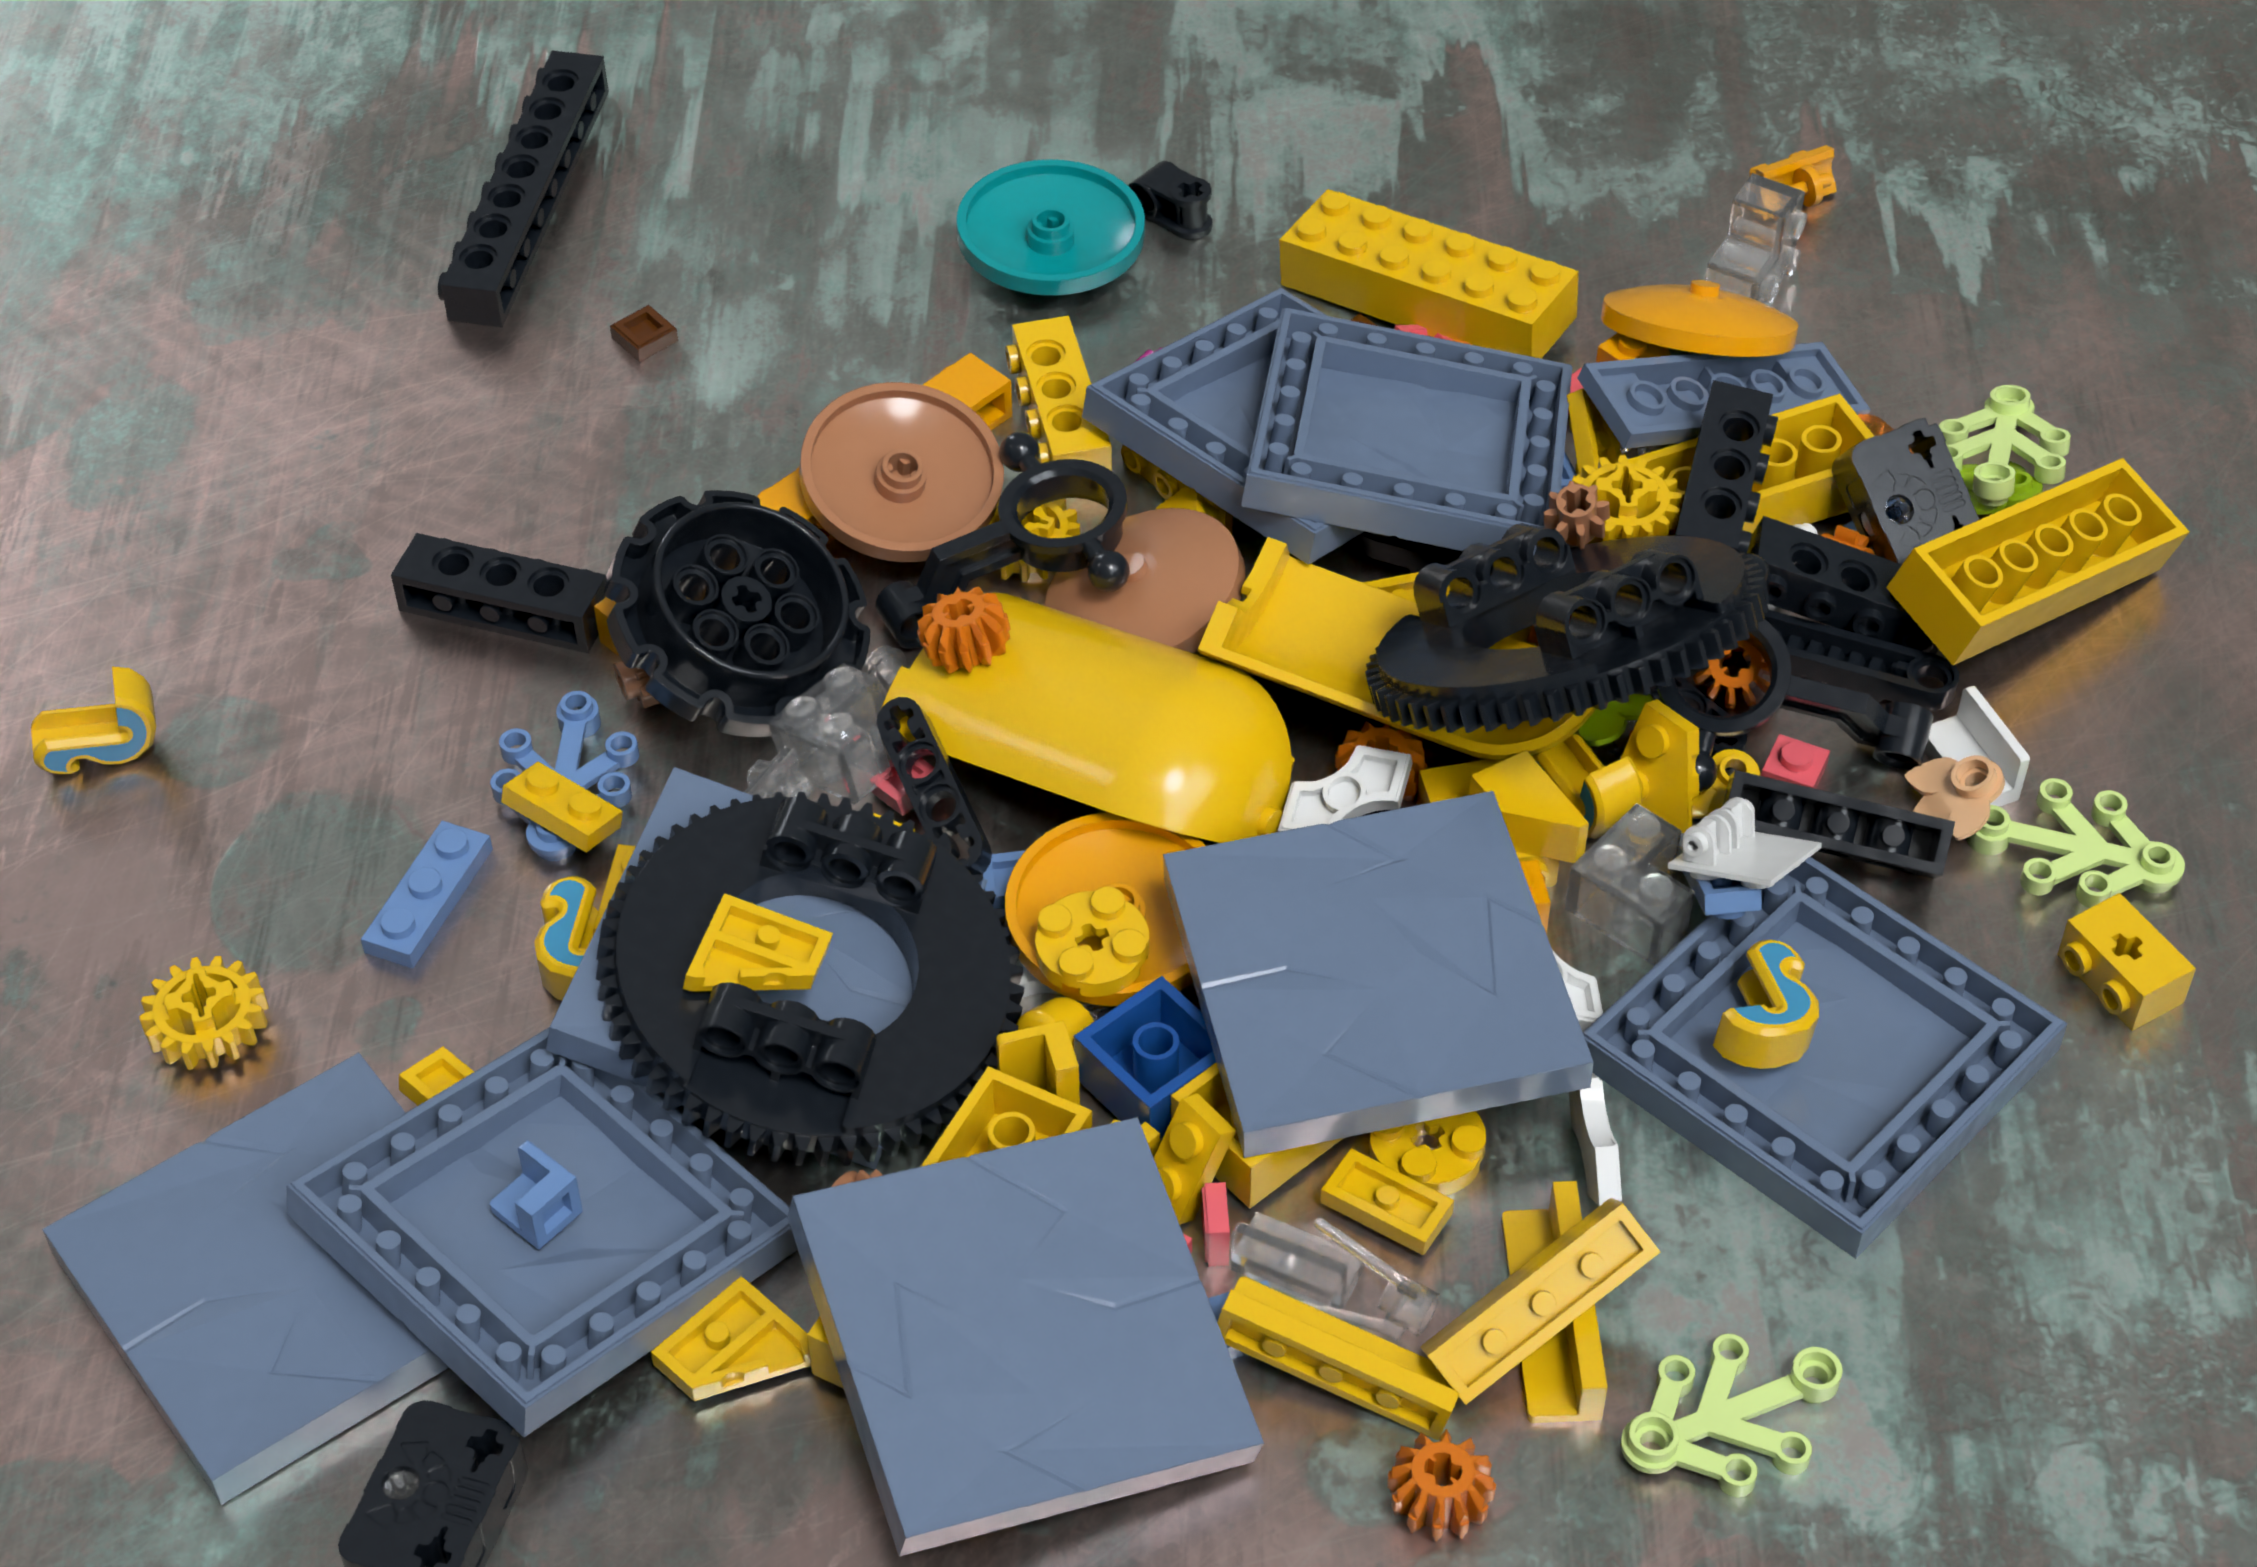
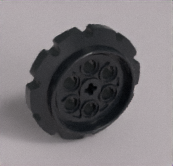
M705 491L698 505L688 502L683 496H677L656 505L641 516L632 532L633 537L627 536L623 538L611 561L605 581L604 594L607 598L616 602L606 621L613 644L628 668H641L648 674L650 679L645 686L646 691L665 707L689 721H695L699 715H703L715 720L719 732L745 737L773 736L782 721H786L794 729L800 730L821 720L838 705L846 693L845 687H849L854 683L865 664L871 631L868 626L857 620L867 606L866 597L857 575L848 560L845 558H833L832 554L825 547L829 539L821 530L786 507H781L779 511L761 506L760 499L755 495L735 491Z

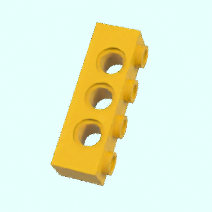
M1069 315L1012 324L1013 345L1005 346L1007 366L1010 374L1018 373V377L1015 378L1018 403L1020 407L1028 406L1029 410L1025 411L1028 434L1039 441V461L1041 464L1055 460L1077 459L1100 464L1112 471V445L1108 434L1082 418L1086 388L1091 385V381Z

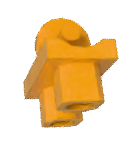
M1824 145L1810 151L1801 150L1790 154L1787 159L1769 165L1764 163L1752 167L1749 171L1751 192L1758 196L1759 213L1769 216L1800 204L1812 207L1821 203L1823 196L1837 192L1836 182L1832 173L1834 148Z

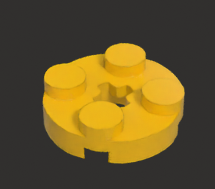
M1101 887L1096 891H1084L1068 895L1054 904L1044 907L1039 913L1038 927L1035 935L1037 963L1046 979L1061 989L1063 983L1069 987L1078 988L1079 995L1102 997L1117 993L1130 986L1140 975V967L1148 958L1150 950L1148 925L1142 913L1133 904L1126 901L1123 893L1116 888ZM1086 937L1102 938V948L1093 951L1089 945H1078Z
M1473 1111L1370 1132L1369 1157L1447 1196L1464 1189L1477 1176L1480 1170V1163L1485 1155L1486 1130L1479 1114ZM1429 1135L1438 1139V1148L1431 1150L1426 1144L1416 1146L1414 1143L1417 1141V1137Z

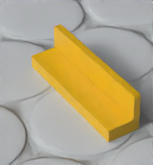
M1577 1181L1552 1182L1549 1209L1507 1210L1502 1213L1501 1224L1508 1277L1582 1220ZM1595 1304L1520 1362L1526 1413L1529 1422L1553 1423L1602 1420L1608 1387Z
M1611 1197L1436 1333L1420 1348L1452 1389L1460 1392L1459 1398L1466 1405L1657 1256L1660 1250L1626 1206Z
M1245 1276L1238 1279L1234 1290L1231 1289L1217 1321L1226 1345L1419 1433L1422 1432L1424 1435L1437 1441L1447 1424L1460 1392L1452 1389L1431 1360Z

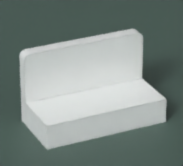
M1973 685L1963 689L1956 716L1932 723L1925 749V754L1930 760L1949 757L1960 761L1974 755L1988 758L2001 768L2005 778V786L2002 793L1990 805L2000 807L2019 800L2030 757L1976 686Z

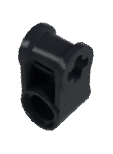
M1161 161L1128 185L1140 200L1145 219L1166 228L1176 236L1195 240L1207 236L1212 231L1213 222L1207 209V202L1211 199L1212 188L1206 180L1183 171L1169 161Z

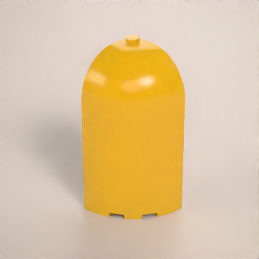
M1267 537L1252 571L1242 585L1241 593L1247 595V598L1243 602L1232 598L1227 604L1218 601L1198 647L1199 653L1203 656L1478 758L1505 760L1525 750L1531 756L1547 751L1572 736L1596 710L1594 707L1587 708L1585 713L1578 717L1571 712L1566 713L1560 721L1556 722L1547 717L1535 726H1530L1528 721H1523L1514 729H1507V725L1502 724L1493 731L1486 732L1485 726H1482L1471 733H1466L1464 727L1452 733H1447L1445 727L1432 732L1428 726L1417 730L1414 729L1413 724L1404 727L1400 721L1391 722L1390 716L1383 717L1381 711L1378 712L1375 704H1373L1366 680V664L1371 662L1370 655L1376 654L1375 648L1379 646L1385 634L1406 615L1419 616L1416 602L1316 565H1308L1302 560L1290 556L1287 543ZM1508 636L1488 649H1520L1536 646Z
M993 592L996 594L998 601L1002 603L1004 613H1007L1010 623V639L1005 643V654L992 656L991 666L979 664L973 667L971 673L966 668H959L955 672L948 674L944 666H932L923 648L910 669L903 666L900 667L882 705L883 707L887 702L898 697H908L916 701L931 719L948 756L1121 817L1218 843L1278 832L1290 786L1292 756L1286 725L1271 696L1251 676L1230 665L1006 593ZM905 716L899 720L901 728L898 731L908 742H912L917 739L912 735L907 725L909 718Z

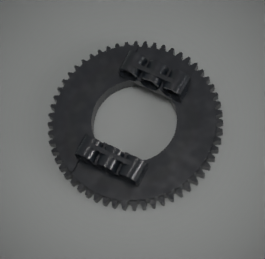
M1524 523L1515 524L1506 531L1501 540L1491 545L1482 543L1472 544L1464 549L1458 560L1447 565L1429 564L1419 571L1413 586L1419 616L1412 614L1404 616L1385 634L1379 646L1375 648L1376 654L1370 655L1371 662L1366 664V680L1373 704H1375L1378 712L1381 711L1383 717L1390 716L1391 722L1400 721L1404 727L1413 724L1414 729L1417 730L1428 726L1429 730L1434 732L1445 727L1447 733H1452L1464 727L1466 733H1471L1485 726L1486 732L1493 731L1502 724H1506L1507 729H1514L1523 721H1528L1530 726H1535L1547 717L1556 722L1560 721L1566 713L1570 712L1577 717L1582 716L1586 709L1590 707L1603 710L1607 708L1608 702L1611 701L1629 702V695L1651 694L1650 687L1652 686L1668 687L1672 685L1671 678L1690 677V669H1705L1709 666L1708 660L1722 659L1725 657V650L1738 648L1737 641L1747 640L1750 637L1749 632L1759 628L1757 622L1764 621V613L1769 611L1768 604H1770L1763 570L1760 569L1759 563L1754 562L1753 557L1747 558L1746 553H1739L1726 544L1705 538L1691 536L1632 537L1585 544L1584 549H1580L1578 546L1570 548L1563 536L1556 530ZM1493 565V572L1490 576L1491 566ZM1450 584V591L1446 597L1447 587ZM1534 625L1539 646L1520 649H1488L1513 633Z
M775 792L774 797L764 799L759 794H755L752 796V801L740 803L737 799H732L730 807L720 809L716 805L710 806L709 814L703 818L694 813L690 815L687 827L683 828L678 824H674L671 826L669 840L658 836L654 840L652 852L646 850L640 852L638 866L629 865L626 870L625 882H618L614 900H609L606 918L602 922L597 950L596 980L600 981L597 994L598 1000L604 1001L603 1021H611L610 1040L621 1041L619 1050L621 1060L633 1059L631 1075L634 1078L648 1076L645 1092L649 1096L666 1091L663 1109L669 1111L683 1105L684 1111L681 1123L684 1125H688L700 1117L704 1119L702 1136L706 1138L720 1128L725 1130V1147L730 1148L741 1137L745 1138L747 1155L754 1156L764 1144L768 1145L770 1159L773 1162H777L784 1150L788 1149L791 1150L795 1165L802 1166L807 1153L814 1152L819 1166L826 1167L830 1152H836L843 1165L849 1166L851 1165L855 1150H859L869 1163L874 1162L878 1145L890 1157L897 1156L901 1140L912 1149L918 1148L922 1133L934 1140L939 1135L942 1123L947 1126L949 1125L988 1066L998 1070L996 1036L1016 1031L1019 1027L1016 1023L1022 1013L1023 1007L1020 1006L1024 994V987L1019 985L1023 975V967L1016 965L1020 951L1016 946H1011L1009 928L1002 927L1006 917L1005 910L994 909L993 907L996 894L994 891H984L982 889L983 877L981 874L972 875L967 870L969 861L965 858L958 860L951 853V845H934L932 842L933 832L928 831L922 835L913 832L915 822L910 819L901 826L893 824L894 812L890 810L880 818L873 816V805L868 802L860 811L852 810L849 797H844L838 806H832L826 793H821L817 803L807 799L805 792H798L797 797H784L782 792ZM724 893L755 905L774 898L805 895L824 897L845 903L864 912L883 926L899 945L905 956L911 975L912 998L905 1010L893 1023L875 1034L871 1028L855 1019L845 1017L834 1018L829 1021L819 1019L815 1011L796 1001L778 1000L772 1004L764 1002L756 992L741 984L726 982L713 986L712 991L693 992L683 989L686 973Z

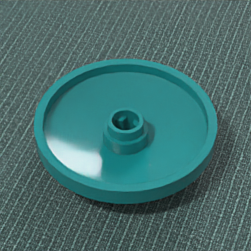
M1032 160L1000 168L976 182L962 198L957 211L958 245L969 265L980 275L995 284L1028 294L1068 295L1103 286L1121 276L1134 264L1141 253L1145 238L1144 210L1133 190L1122 180L1105 170L1068 160Z

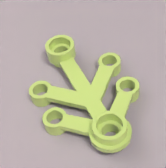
M1998 386L1991 391L1990 397L1984 403V409L1958 419H1947L1939 424L1946 440L1945 443L1959 471L1962 470L1963 459L1990 449L1988 462L1978 465L1974 469L1973 492L1977 495L1978 501L1987 506H2001L2014 493L2016 472L2009 465L2011 451L2035 466L2034 478L2044 484H2057L2065 478L2066 459L2064 456L2069 453L2071 434L2065 429L2054 427L2034 414L2035 405L2030 399V392L2021 386ZM1995 424V428L1968 438L1969 432ZM2020 426L2040 438L2039 445L2016 431V427Z
M2049 778L2041 783L2036 803L2043 812L2052 815L2067 833L2011 821L2006 810L1999 806L1990 805V817L1986 824L1974 835L1966 838L1968 845L1973 850L1984 855L2001 854L2008 848L2010 843L2065 855L2051 862L2044 858L2029 859L2024 864L2020 884L2030 894L2046 895L2051 892L2054 885L2083 873L2080 876L2075 894L2077 900L2089 908L2136 886L2150 893L2166 892L2182 879L2185 870L2184 859L2175 848L2162 842L2149 841L2126 816L2128 803L2122 794L2111 790L2099 792L2094 799L2091 817L2097 824L2109 827L2124 846L2106 842L2070 802L2073 795L2072 787L2066 781L2058 778ZM2049 795H2056L2060 798H2052ZM2103 807H2110L2115 811H2109ZM2102 864L2120 868L2108 875L2101 871H2088ZM2038 874L2043 876L2045 879H2038L2032 875ZM2087 887H2095L2101 892L2092 891Z
M1722 1334L1714 1340L1710 1354L1712 1368L1697 1412L1674 1420L1679 1399L1689 1394L1692 1390L1696 1372L1693 1363L1688 1358L1681 1355H1669L1662 1359L1659 1364L1656 1377L1658 1389L1650 1412L1642 1413L1632 1419L1622 1432L1620 1443L1622 1454L1626 1461L1639 1471L1649 1474H1660L1669 1471L1675 1466H1679L1717 1479L1720 1489L1731 1497H1745L1753 1491L1758 1474L1755 1462L1744 1454L1733 1453L1724 1456L1692 1443L1709 1436L1771 1456L1774 1466L1784 1474L1798 1475L1803 1473L1808 1468L1812 1454L1811 1442L1805 1435L1795 1431L1781 1433L1747 1422V1420L1799 1399L1813 1404L1831 1399L1837 1393L1843 1372L1842 1364L1831 1351L1821 1347H1808L1801 1350L1795 1356L1789 1375L1728 1399L1735 1376L1742 1373L1746 1368L1749 1346L1742 1337L1736 1334ZM1730 1350L1735 1352L1739 1358L1734 1360L1726 1359L1720 1352ZM1672 1371L1679 1372L1686 1379L1674 1381L1668 1378L1666 1373ZM1815 1377L1821 1380L1823 1384H1815L1805 1378ZM1646 1442H1653L1658 1444L1662 1449L1651 1450L1644 1447L1642 1444ZM1793 1448L1798 1450L1802 1456L1800 1458H1790L1782 1450ZM1739 1470L1748 1478L1742 1481L1734 1480L1727 1472Z

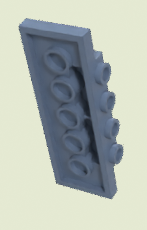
M1823 342L1795 344V348L1787 353L1764 357H1734L1693 353L1585 363L1577 377L1624 449L1682 443L1698 438L1713 380L1773 394L1769 415L1839 393L1863 422L1871 410Z

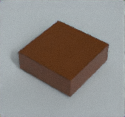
M650 305L610 325L612 339L638 362H642L678 342L677 328Z

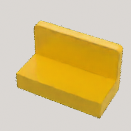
M1064 1020L996 1036L998 1071L1080 1105L1079 1065Z

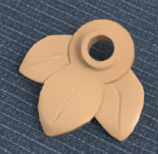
M1979 755L1969 756L1960 761L1949 757L1936 758L1922 763L1921 766L1914 767L1904 775L1909 785L1923 795L1912 812L1955 821L1952 836L1957 841L1974 835L1986 824L1990 817V803L2000 796L2005 786V778L2001 768L1995 762Z

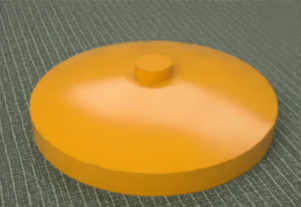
M1692 280L1690 285H1646L1613 291L1605 295L1601 312L1603 324L1627 337L1671 349L1710 355L1764 357L1784 354L1795 348L1798 332V323L1787 314L1755 299L1720 290V284L1706 280Z
M1109 812L1082 816L1058 825L1046 832L1028 847L1019 858L1012 870L1006 888V927L1009 928L1011 934V945L1016 946L1020 951L1019 960L1037 980L1053 991L1071 999L1093 1005L1118 1006L1161 976L1178 991L1186 988L1193 983V979L1164 882L1163 854L1206 845L1196 837L1147 825ZM1101 887H1113L1120 890L1125 900L1133 904L1142 913L1148 925L1150 950L1148 958L1140 967V975L1127 988L1102 997L1079 995L1078 988H1072L1063 983L1062 989L1053 985L1042 974L1036 959L1035 935L1040 911L1044 907L1054 904L1058 900L1074 893L1096 891ZM1086 937L1078 945H1089L1093 951L1102 948V938Z

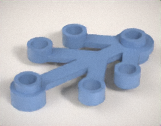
M572 691L565 694L557 705L556 715L562 735L555 769L533 750L531 736L526 730L519 728L510 729L500 736L499 746L503 760L509 764L517 765L522 771H525L539 761L585 789L598 782L599 793L596 795L617 808L627 805L632 798L628 776L614 771L619 768L630 767L638 761V742L633 734L629 732H616L610 735L605 742L606 751L579 768L584 738L595 734L601 725L598 703L584 691ZM514 745H522L519 748H511ZM620 748H628L626 751H616ZM502 769L491 777L492 794L497 803L505 805L501 802L502 787L519 775V771L515 769ZM614 788L621 789L617 792H609V790ZM513 810L528 824L526 829L527 842L539 857L548 861H560L568 858L575 852L576 846Z

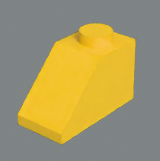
M1527 750L1471 775L1469 795L1494 791L1515 851L1570 863H1577L1584 859L1589 822Z

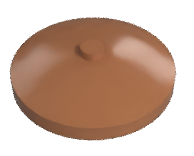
M886 382L863 386L841 395L817 415L808 428L803 441L799 476L802 493L811 513L819 524L839 542L862 554L882 560L920 562L927 560L931 548L989 525L999 504L1004 482V465L1000 458L999 445L990 428L966 404L949 394L928 386L904 382Z
M1183 508L1145 511L1125 518L1123 521L1122 538L1114 550L1126 558L1130 568L1129 578L1122 588L1113 592H1104L1097 589L1088 577V568L1071 572H1056L1049 585L1044 606L1194 653L1198 650L1217 602L1221 601L1227 604L1232 598L1241 599V589L1246 579L1245 564L1233 536L1215 518L1199 511Z

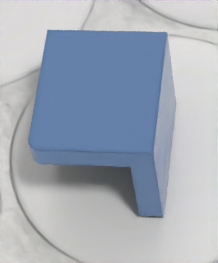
M526 1140L517 1148L523 1173L490 1201L491 1212L540 1250L581 1214L583 1210L577 1178L529 1140Z

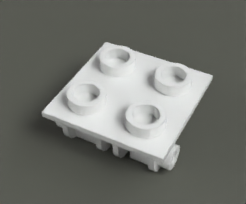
M1734 797L1729 799L1721 808L1705 816L1698 824L1691 826L1685 831L1683 835V853L1668 863V869L1690 872L1692 878L1699 880L1726 878L1741 881V885L1747 888L1765 889L1772 887L1790 871L1800 866L1802 862L1822 848V843L1755 832V809L1753 804L1747 799Z

